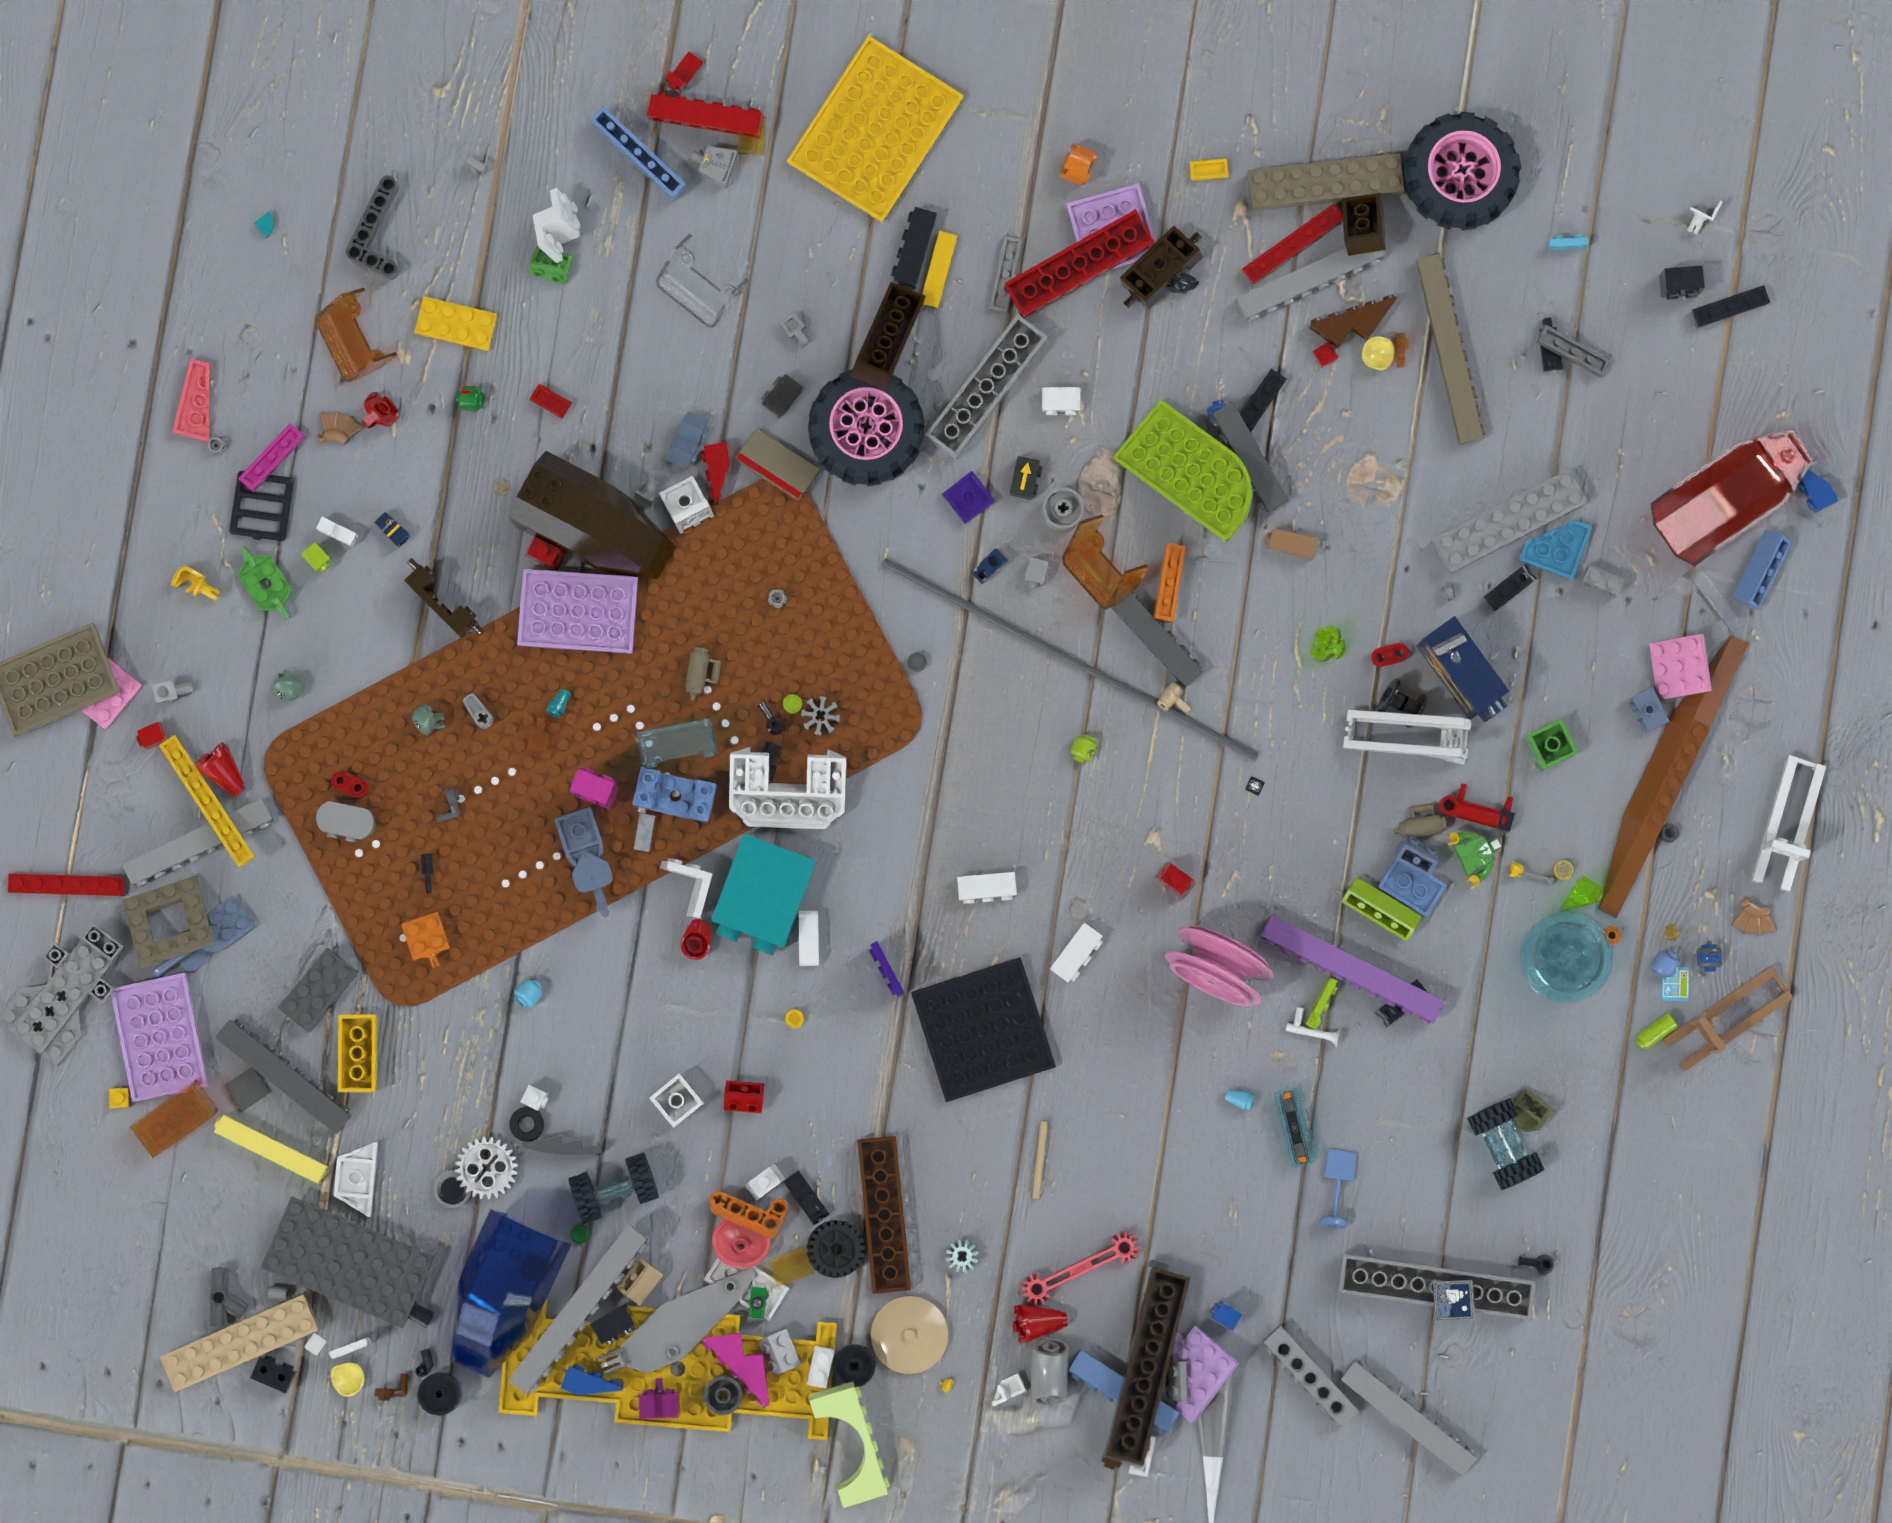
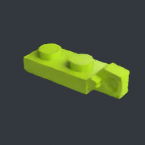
M1329 977L1326 979L1305 1022L1307 1026L1313 1029H1317L1320 1025V1015L1322 1012L1325 1013L1329 1006L1327 1001L1330 995L1333 996L1338 988V985H1336L1338 981L1334 978Z

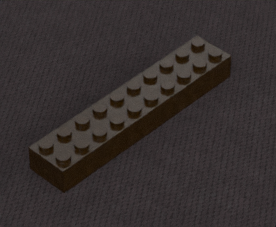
M1155 1267L1150 1270L1103 1458L1139 1468L1144 1466L1191 1277Z

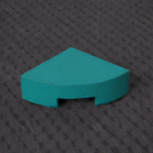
M268 211L254 223L266 238L271 235L274 226L273 217Z

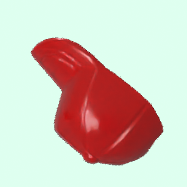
M694 919L689 923L681 939V950L687 958L700 960L708 954L711 942V927L709 923L702 919Z

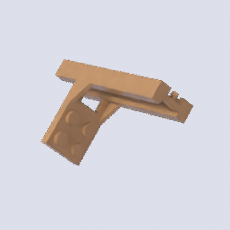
M1770 966L1673 1031L1662 1041L1666 1046L1670 1047L1695 1029L1699 1030L1707 1045L1680 1063L1679 1066L1683 1072L1687 1071L1710 1054L1721 1053L1727 1049L1725 1045L1792 1000L1793 996L1786 989L1773 967ZM1774 978L1777 986L1782 990L1781 995L1724 1034L1717 1035L1713 1029L1715 1025L1711 1019L1769 979Z

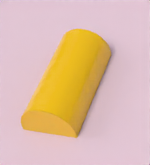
M376 1014L338 1015V1092H377Z

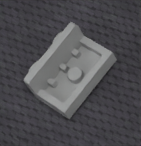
M787 1329L759 1340L761 1350L767 1358L768 1367L774 1376L801 1365Z

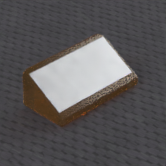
M637 813L632 851L652 852L657 815Z

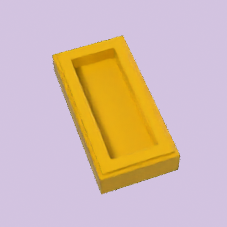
M1227 158L1189 161L1191 181L1229 178Z

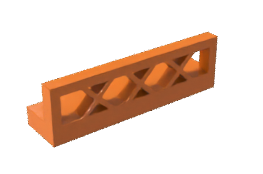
M1172 543L1165 544L1153 616L1154 619L1162 620L1164 623L1174 621L1186 546Z

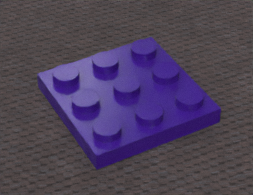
M878 942L870 944L872 949L869 950V953L874 962L879 961L881 966L878 969L883 979L888 978L890 983L887 986L893 996L897 995L898 998L901 997L905 992Z

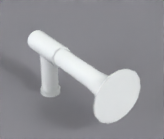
M1296 1007L1294 1023H1287L1286 1031L1326 1039L1337 1047L1340 1029L1336 1032H1324L1300 1026L1305 1009Z

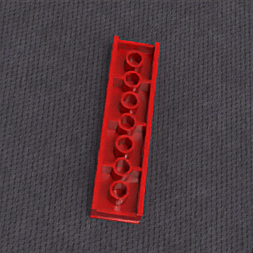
M1135 209L1005 282L1004 287L1021 317L1026 318L1152 247L1155 241Z

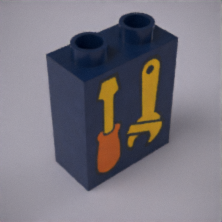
M1455 616L1428 634L1417 644V649L1469 720L1479 715L1485 723L1507 707L1502 697L1509 692V689ZM1459 633L1465 636L1467 641L1458 645V649L1454 652H1446L1438 656L1432 648Z

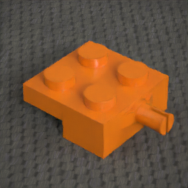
M439 912L401 924L413 961L429 958L432 969L439 967L436 955L451 949Z

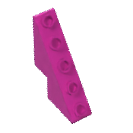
M741 1333L705 1337L702 1344L710 1352L713 1350L718 1355L716 1359L723 1366L727 1364L731 1368L730 1374L736 1380L740 1378L745 1383L743 1385L745 1390L749 1394L753 1392L758 1397L756 1401L763 1408L768 1407L769 1398L763 1354L744 1356Z

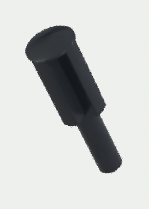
M422 854L421 870L422 875H425L426 893L429 894L432 892L430 875L433 874L432 854Z

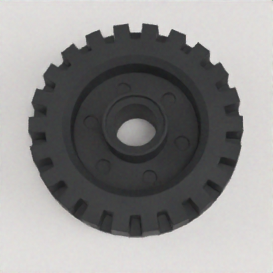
M832 1220L820 1224L812 1231L807 1240L806 1254L809 1258V1263L813 1266L814 1270L826 1277H845L854 1272L862 1263V1258H864L865 1246L860 1232L853 1225L844 1221ZM833 1244H837L840 1247L837 1255L831 1251Z

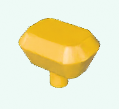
M945 1379L944 1382H939L944 1393H949L954 1383L952 1379Z

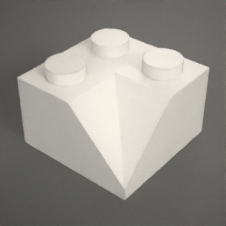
M680 1073L649 1098L673 1128L705 1104Z

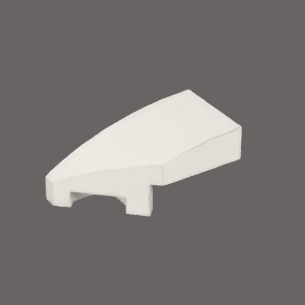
M1020 1372L1000 1382L992 1406L998 1405L1028 1390Z

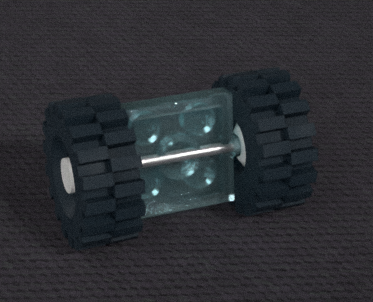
M1511 1098L1496 1103L1467 1118L1474 1135L1482 1134L1498 1170L1494 1171L1493 1174L1501 1190L1519 1184L1545 1170L1537 1152L1527 1155L1511 1122V1119L1519 1116Z
M644 1152L625 1158L630 1176L594 1188L587 1172L568 1178L572 1196L583 1224L602 1218L599 1204H609L618 1197H621V1199L627 1198L632 1195L634 1189L640 1204L659 1198L656 1183Z

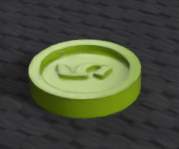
M795 694L788 695L783 701V707L788 713L795 714L801 710L802 700Z

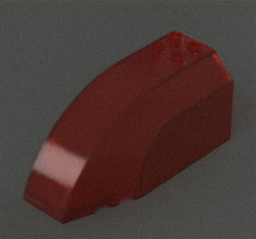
M1793 429L1773 433L1769 436L1756 437L1747 441H1740L1650 503L1653 525L1675 557L1696 566L1782 507L1813 464L1814 459Z

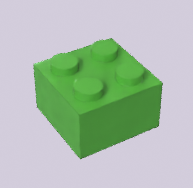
M1562 719L1525 736L1541 771L1578 754Z

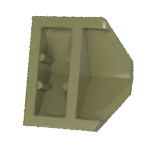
M1526 1088L1513 1103L1519 1116L1514 1118L1516 1126L1524 1132L1539 1131L1555 1111Z

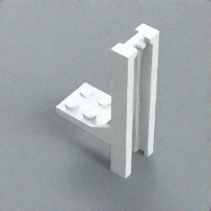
M1348 710L1347 721L1349 722V727L1345 728L1348 734L1344 736L1343 748L1359 751L1423 755L1443 759L1455 764H1465V759H1467L1468 749H1466L1468 732L1471 730L1472 720L1456 717ZM1355 722L1436 727L1442 729L1440 747L1353 740Z
M1791 755L1787 756L1751 881L1756 883L1763 882L1771 851L1789 856L1780 890L1786 892L1791 890L1798 862L1808 859L1811 850L1806 849L1807 846L1804 845L1826 766ZM1797 763H1800L1804 766L1812 767L1814 774L1794 843L1791 845L1788 844L1786 839L1776 838V834Z

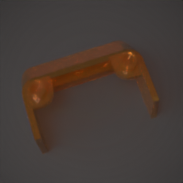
M364 287L340 294L321 310L315 318L317 328L341 377L348 383L384 367L397 356L396 352L384 355L379 349L371 351L358 325L356 318L360 315L361 306L357 298L366 291Z
M1101 514L1080 521L1062 556V562L1065 568L1102 609L1107 610L1113 608L1138 588L1149 566L1145 564L1127 570L1123 575L1102 553L1104 538L1098 531L1104 518Z

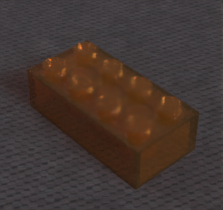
M195 1079L136 1120L130 1128L151 1157L154 1158L215 1116L218 1108Z

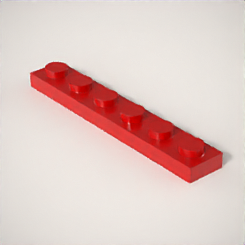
M1333 203L1242 268V272L1250 283L1254 285L1343 221V214Z
M8 874V893L124 896L125 877Z

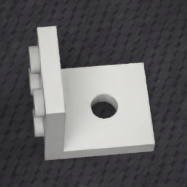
M693 476L659 493L680 534L684 533L683 530L691 526L695 527L701 524L700 522L704 519L714 517L710 505L704 498ZM688 497L690 503L687 506H681L679 503L681 498Z
M668 858V861H662L660 869L696 879L686 916L700 918L712 873L700 870L701 866L686 864L684 866L682 865L683 861Z

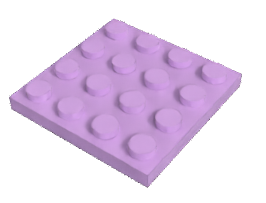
M1139 183L1066 203L1076 242L1136 209L1156 243ZM1150 248L1111 270L1134 264Z

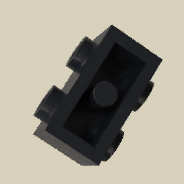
M267 1354L265 1357L260 1356L250 1379L285 1394L288 1393L297 1373L296 1370H293L294 1366L286 1362L279 1364L275 1362L276 1358ZM264 1366L267 1367V1372L264 1371ZM282 1374L285 1375V1380L281 1378Z

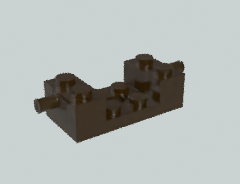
M1173 225L1120 277L1123 287L1131 295L1123 304L1129 309L1137 301L1150 310L1162 298L1160 291L1185 267L1190 271L1203 258L1201 250L1195 245L1202 238L1201 235L1195 232L1188 239ZM1164 261L1165 266L1163 268L1157 269L1155 267L1157 262Z
M413 558L408 560L407 564L414 571L404 581L460 638L465 636L471 629L479 636L484 633L485 630L475 620L477 616L468 606L463 608L460 605L452 613L443 603L439 605L437 603L439 599L430 591L437 583L434 579L436 574L427 565L423 567Z

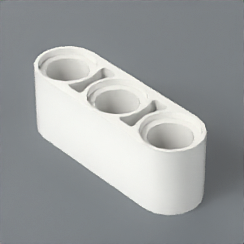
M799 910L800 966H819L818 910Z

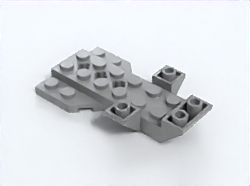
M94 923L81 937V941L71 953L56 942H53L42 957L58 969L46 985L20 988L0 1014V1022L57 1066L61 1064L82 1037L79 1008L89 995H92L104 1004L115 990L103 977L114 965L124 946ZM65 991L67 999L60 1001L59 993H64ZM52 1006H53V1007H54L53 1012H54L55 1014H54L53 1016H52V1015L48 1016V1015H47V1014H48L47 1009H48V1008H52ZM40 1022H42L41 1027L43 1028V1030L36 1031L35 1024H39Z

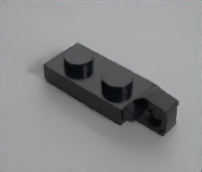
M1543 318V326L1548 325L1552 327L1551 318ZM1540 345L1543 372L1562 370L1561 356Z

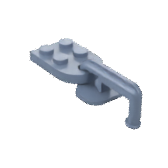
M588 807L555 818L565 855L569 862L575 866L572 873L575 887L583 893L593 891L597 901V911L600 912L602 917H608L609 909L602 887L611 883L613 875L609 863L602 859L604 846L592 808Z
M234 895L207 913L215 944L162 962L153 969V974L157 979L164 977L165 971L178 962L186 971H195L206 963L208 952L216 953L224 950L256 927Z

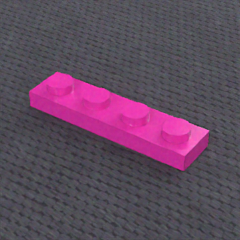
M289 424L238 478L239 481L254 492L298 446L305 436L292 424Z

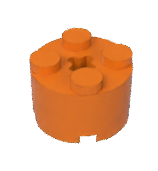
M1073 142L1070 146L1072 148L1071 152L1067 153L1060 171L1062 173L1059 175V178L1081 186L1085 182L1087 183L1091 174L1088 169L1094 165L1097 154L1094 153V150Z

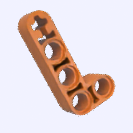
M720 1191L714 1192L710 1196V1211L713 1214L767 1238H774L779 1234L788 1215V1204L784 1199L780 1198L773 1200L769 1209L764 1211ZM738 1209L740 1212L734 1213L732 1210ZM776 1209H782L783 1211H782V1212H776L775 1210H776ZM750 1217H756V1218H758V1219L753 1221V1220H750L749 1218H750ZM772 1224V1225H774L775 1227H774V1228H768L767 1225Z

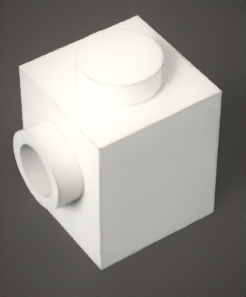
M528 1085L520 1102L540 1111L541 1108H545L548 1102V1093Z

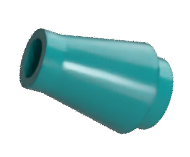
M560 689L559 693L547 705L546 712L559 719L561 715H564L571 694L564 689Z

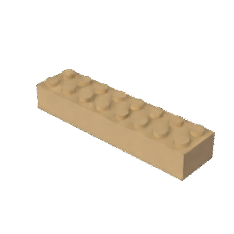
M303 1294L162 1355L160 1359L174 1392H178L319 1331L321 1328L307 1295Z

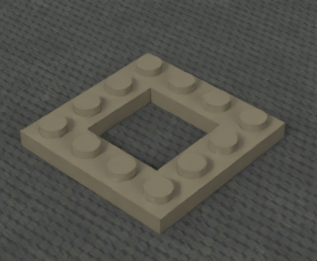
M196 876L123 900L138 964L141 969L215 944ZM183 902L190 931L154 943L147 913Z

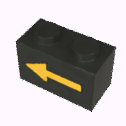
M1017 456L1010 496L1032 500L1033 495L1037 496L1039 485L1035 484L1036 478L1041 477L1043 466H1039L1040 460Z

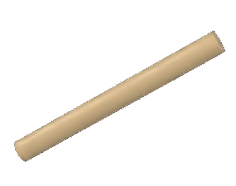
M1043 1121L1040 1122L1032 1198L1040 1199L1048 1122Z

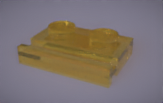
M767 116L764 118L760 139L738 135V154L765 155Z
M805 1247L768 1260L777 1287L814 1274L812 1266L808 1261L809 1258L807 1257Z

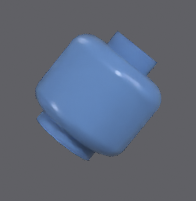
M1669 949L1667 952L1660 951L1652 963L1653 972L1663 979L1667 977L1672 978L1681 964L1677 959L1678 954Z

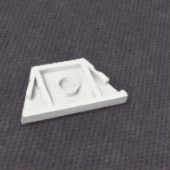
M378 1142L337 1157L334 1196L367 1217L372 1215Z

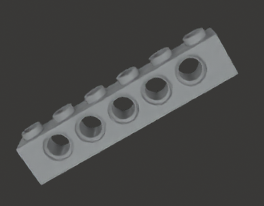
M1280 1325L1263 1340L1266 1344L1263 1348L1270 1355L1274 1353L1277 1356L1278 1360L1276 1362L1283 1370L1288 1368L1292 1373L1289 1376L1296 1384L1300 1382L1305 1387L1303 1389L1304 1393L1310 1399L1314 1397L1318 1401L1316 1406L1323 1413L1327 1411L1331 1415L1329 1420L1336 1427L1340 1425L1344 1428L1360 1413ZM1281 1344H1287L1289 1348L1285 1355H1281L1278 1352V1347ZM1295 1358H1299L1302 1362L1299 1369H1294L1291 1365L1292 1360ZM1310 1372L1315 1375L1314 1382L1306 1383L1305 1375ZM1321 1387L1328 1389V1395L1324 1398L1318 1396V1390ZM1335 1401L1341 1403V1409L1338 1412L1331 1410V1405Z

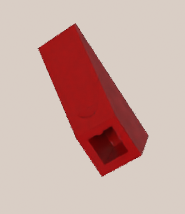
M726 442L704 446V451L701 452L703 463H707L708 470H705L707 482L711 481L712 488L709 489L710 498L715 500L716 504L720 501L731 463Z

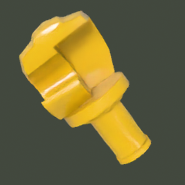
M186 565L180 567L171 579L170 585L175 588H179L184 583L191 582L192 585L185 592H193L195 597L203 594L216 602L221 594V590L207 584L206 576Z

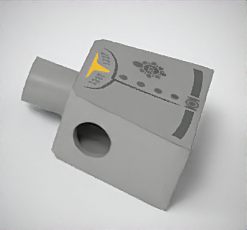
M707 146L705 154L694 151L691 162L700 165L699 174L727 189L738 157V151Z

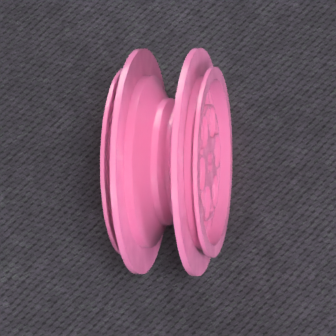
M1197 925L1178 928L1177 935L1192 949L1193 956L1177 951H1167L1165 959L1170 963L1169 966L1175 974L1194 987L1223 1001L1244 1007L1250 1004L1258 1005L1261 1003V996L1243 981L1247 978L1262 981H1271L1274 974L1268 968L1269 964L1264 958L1240 942L1214 930Z

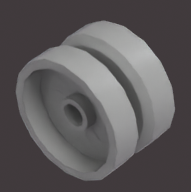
M1067 487L1056 488L1050 491L1042 505V517L1046 525L1058 532H1068L1075 529L1081 522L1084 514V502L1081 496L1075 490ZM1061 507L1066 508L1065 513H1060L1061 510L1059 509Z

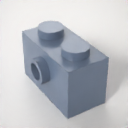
M1653 687L1629 698L1631 701L1629 706L1632 712H1636L1639 717L1637 720L1638 725L1646 733L1670 722Z

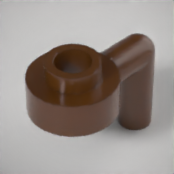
M401 1373L400 1389L375 1388V1396H378V1400L390 1401V1397L407 1396L408 1374Z

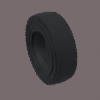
M522 1107L512 1114L509 1128L516 1139L530 1142L542 1134L544 1119L539 1111L531 1107ZM523 1117H530L534 1121V1128L529 1132H524L519 1127V1122Z

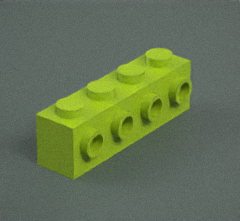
M1355 877L1341 900L1342 903L1406 942L1415 931L1422 917L1358 877Z

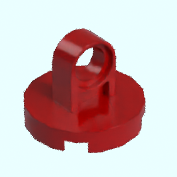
M371 392L364 399V408L367 415L363 418L362 422L368 429L377 423L389 427L399 419V416L397 417L396 415L398 409L387 396L383 398L378 396V392Z

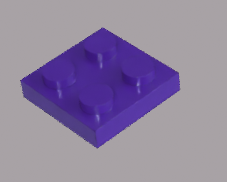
M973 471L942 493V496L965 525L995 502V499Z

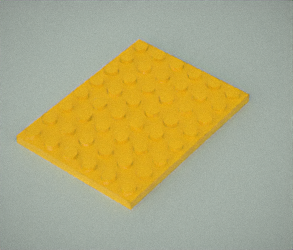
M868 35L786 163L883 223L963 100L964 95Z

